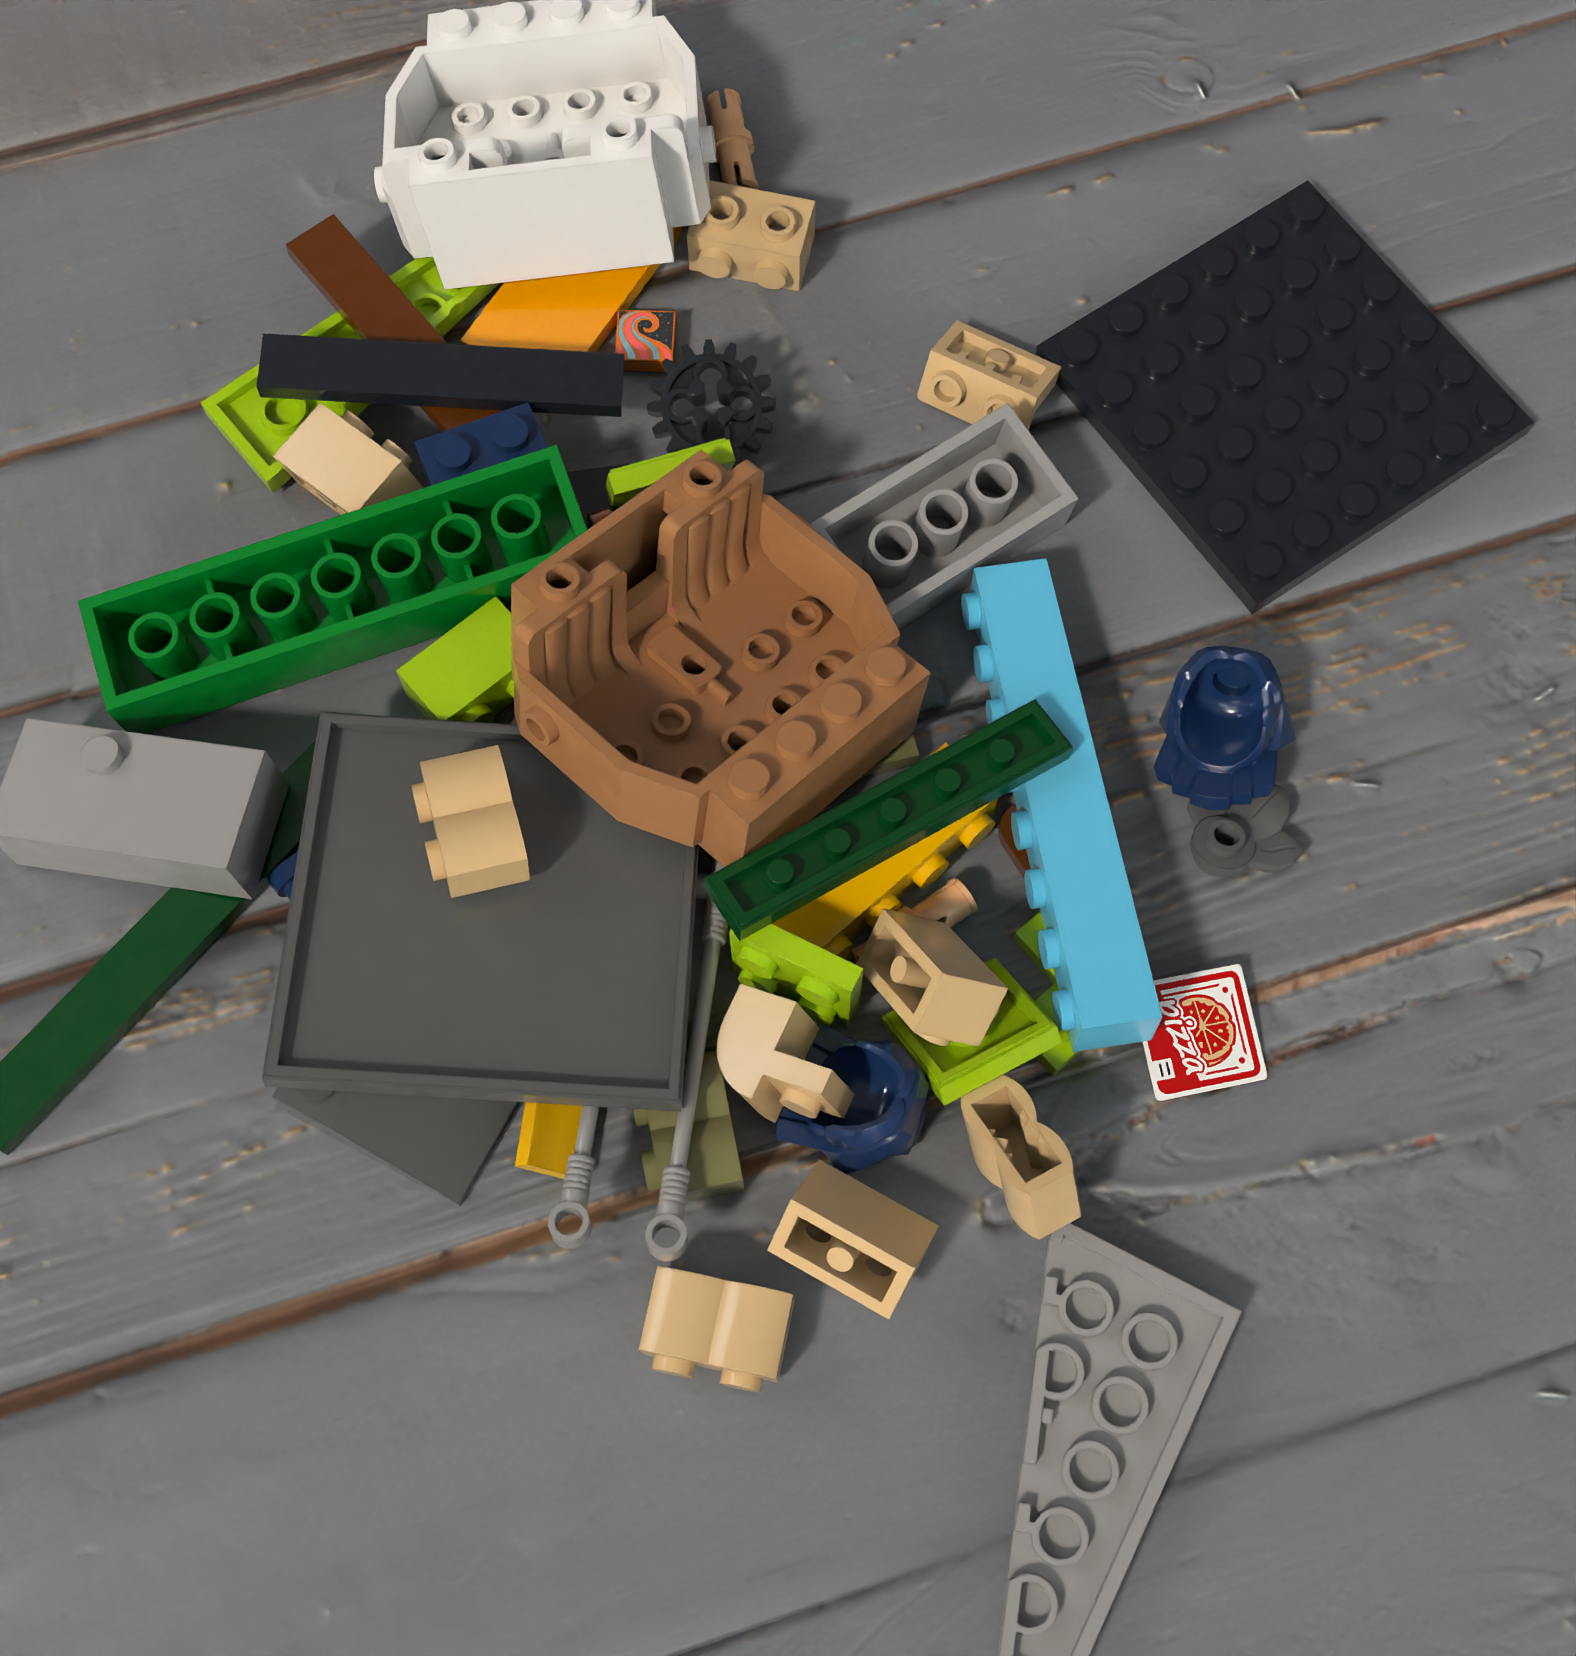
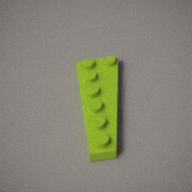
M433 257L416 258L389 276L442 337L500 284L444 289ZM335 312L301 335L361 339L338 312ZM259 364L200 402L208 418L272 493L281 488L292 477L273 456L319 403H322L340 417L347 410L358 416L371 403L262 398L256 387Z

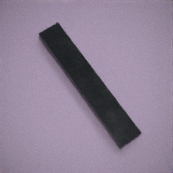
M263 334L256 387L262 398L500 411L528 402L532 412L622 417L625 360L624 354Z

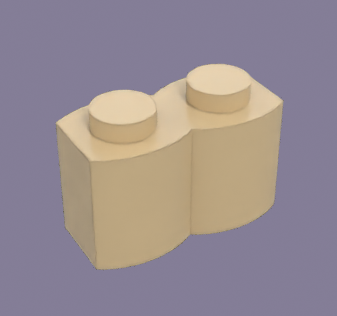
M495 745L420 762L423 782L413 784L411 788L419 823L433 821L437 837L435 840L424 842L433 881L447 879L450 896L454 898L530 880L527 853L499 746Z
M1001 1075L962 1096L961 1108L975 1163L981 1173L991 1183L1003 1189L1007 1208L1017 1225L1032 1237L1040 1240L1080 1218L1081 1207L1069 1150L1063 1140L1053 1130L1038 1122L1034 1103L1027 1091L1015 1080Z
M657 1266L638 1350L644 1355L654 1357L652 1370L692 1378L695 1366L722 1371L719 1384L746 1391L760 1392L763 1380L778 1383L795 1302L794 1296L787 1292Z

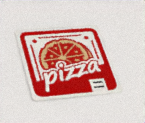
M1239 964L1153 980L1162 1019L1152 1040L1144 1041L1143 1047L1155 1098L1158 1101L1265 1080L1267 1078V1071L1242 967Z

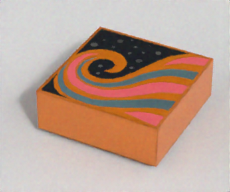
M618 310L615 353L624 354V371L665 372L662 362L665 358L674 361L676 312Z

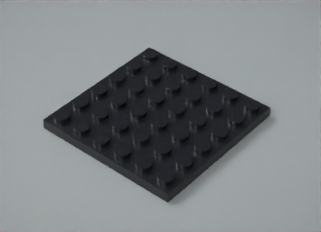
M1308 180L1038 344L1035 354L1061 366L1056 381L1059 388L1252 615L1524 437L1534 423Z

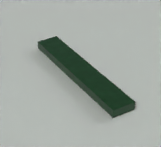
M1034 699L705 877L704 889L738 940L741 941L1070 758L1073 746L1037 700Z

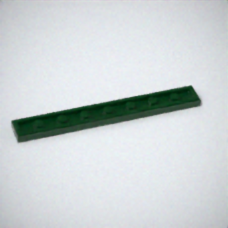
M316 740L283 773V776L290 785L254 898L246 899L171 887L0 1061L1 1152L9 1155L267 888L269 885L267 878L270 872L298 851Z

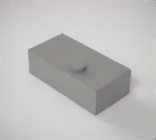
M1006 403L809 525L871 576L898 630H901L971 586L974 568L1005 564L1063 528L1079 498L1011 406Z
M26 718L0 786V849L18 865L253 899L290 784L265 750Z

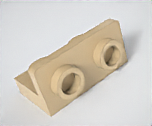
M956 320L930 350L917 397L920 401L970 424H974L1008 403L1029 430L1035 411L1054 388L1061 366Z

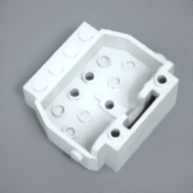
M533 0L506 2L495 6L463 10L450 9L445 12L428 14L427 46L415 47L385 95L382 166L375 167L374 169L377 196L381 203H388L404 247L414 259L434 258L444 289L674 262L673 227L701 224L711 209L709 163L717 162L713 126H706V115L695 55L664 15L657 16L654 0Z

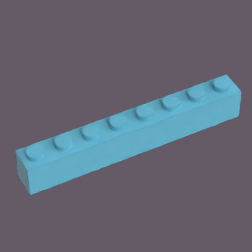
M1047 558L976 567L973 570L970 593L962 594L961 607L966 630L975 629L979 646H974L973 649L977 680L979 683L987 682L991 699L986 700L987 725L1036 699L1073 746L1069 759L1010 791L1013 792L1017 811L1011 814L1014 843L1017 850L1026 849L1031 868L1030 870H1025L1024 874L1028 904L1031 909L1040 908L1045 928L1038 932L1040 957L1045 969L1054 968L1059 989L1052 993V1006L1056 1025L1059 1031L1068 1030L1073 1052L1150 1041L1162 1019V1013Z

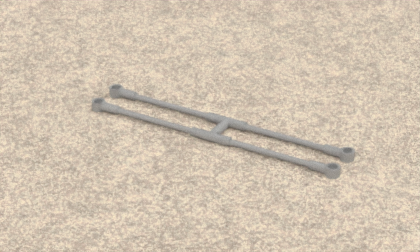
M736 746L735 751H738L743 746ZM715 858L713 859L711 874L724 868ZM697 872L696 898L706 900L705 917L700 938L704 943V950L683 1077L681 1112L677 1114L670 1164L663 1170L657 1213L648 1223L645 1230L646 1244L650 1254L664 1262L680 1258L688 1245L687 1228L683 1220L691 1173L686 1167L720 948L727 941L726 937L729 928L728 923L704 889V878L711 874ZM582 1106L574 1154L569 1155L567 1159L568 1163L566 1165L560 1203L550 1211L548 1216V1228L553 1241L566 1249H576L582 1246L589 1239L592 1231L587 1204L592 1172L594 1170L593 1166L595 1164L594 1158L591 1157L599 1107ZM568 1215L578 1216L582 1220L581 1228L572 1235H565L557 1230L559 1221ZM663 1228H672L679 1233L680 1237L675 1245L663 1248L654 1242L655 1234Z

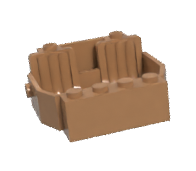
M701 449L511 584L512 680L514 681V714L520 734L611 816L624 824L692 848L699 844L725 867L810 821L910 736L915 730L931 672L898 646L900 632L871 576L814 531L802 516L789 511L771 495L763 494L764 472L751 461L744 460L728 471ZM686 671H695L700 674H689ZM775 710H779V711L787 710V711L781 715V714L777 713ZM730 746L743 747H741L738 751H735Z

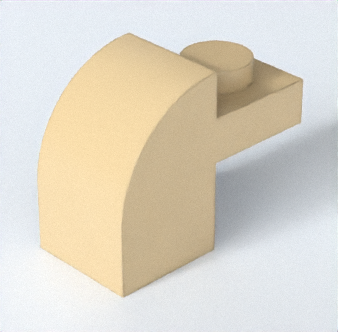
M740 984L720 1026L717 1039L719 1067L726 1081L759 1114L775 1123L783 1106L809 1118H816L819 1111H823L844 1119L855 1095L832 1069L805 1061L819 1027L796 1001Z

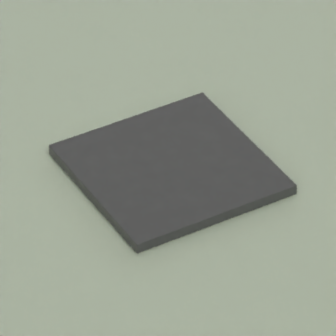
M320 711L262 1074L265 1086L681 1112L699 844L692 848L617 821L520 734L518 725ZM498 745L527 853L530 880L451 898L447 879L433 881L424 842L435 840L437 837L433 821L419 823L411 785L423 782L420 762Z

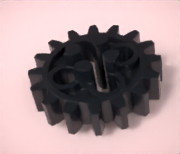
M712 339L705 340L703 354L696 356L687 344L682 346L683 362L679 365L665 358L662 365L668 379L666 381L652 379L650 383L651 390L658 396H661V400L647 403V411L651 416L663 417V420L658 422L652 428L656 439L667 436L672 438L666 448L667 454L705 443L702 440V435L707 431L704 409L693 408L688 413V416L678 417L673 414L671 408L674 402L679 399H687L694 407L705 405V385L699 378L701 373L709 368L718 370L722 375L716 383L719 404L724 406L719 408L718 424L719 430L724 433V438L730 440L736 460L734 466L742 462L740 451L743 448L758 454L761 451V445L755 434L757 432L771 434L773 423L763 417L762 413L776 410V398L761 395L762 392L771 386V378L769 374L753 376L757 366V358L751 355L742 362L736 360L737 348L734 343H730L727 346L724 354L715 353ZM742 396L750 399L753 406L748 413L743 415L736 414L730 407L736 397Z

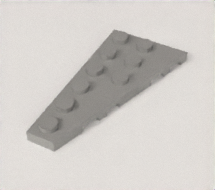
M1071 1223L1049 1234L1047 1240L997 1656L1090 1655L1242 1312Z

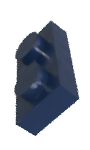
M528 402L414 441L417 456L430 486L548 448Z

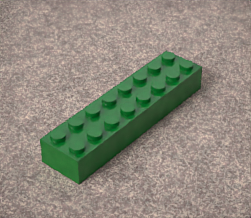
M554 445L79 600L78 605L106 711L126 732L147 734L442 636L495 596L511 612V584L587 531L558 446Z

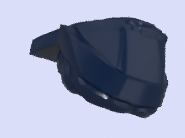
M1212 646L1198 650L1177 673L1173 688L1160 717L1159 723L1167 736L1157 756L1154 771L1158 781L1172 786L1173 794L1189 798L1190 804L1207 810H1229L1231 805H1249L1252 802V798L1270 796L1275 783L1278 750L1296 740L1294 724L1282 684L1271 660L1262 653L1237 647Z
M817 1022L819 1030L805 1061L832 1069L855 1095L844 1119L823 1111H819L816 1118H809L783 1106L776 1121L775 1138L822 1150L834 1167L845 1174L863 1169L889 1156L908 1155L912 1147H914L916 1139L920 1137L926 1119L925 1112L929 1100V1079L923 1068L905 1049L889 1040L872 1041L870 1039H861L857 1041Z

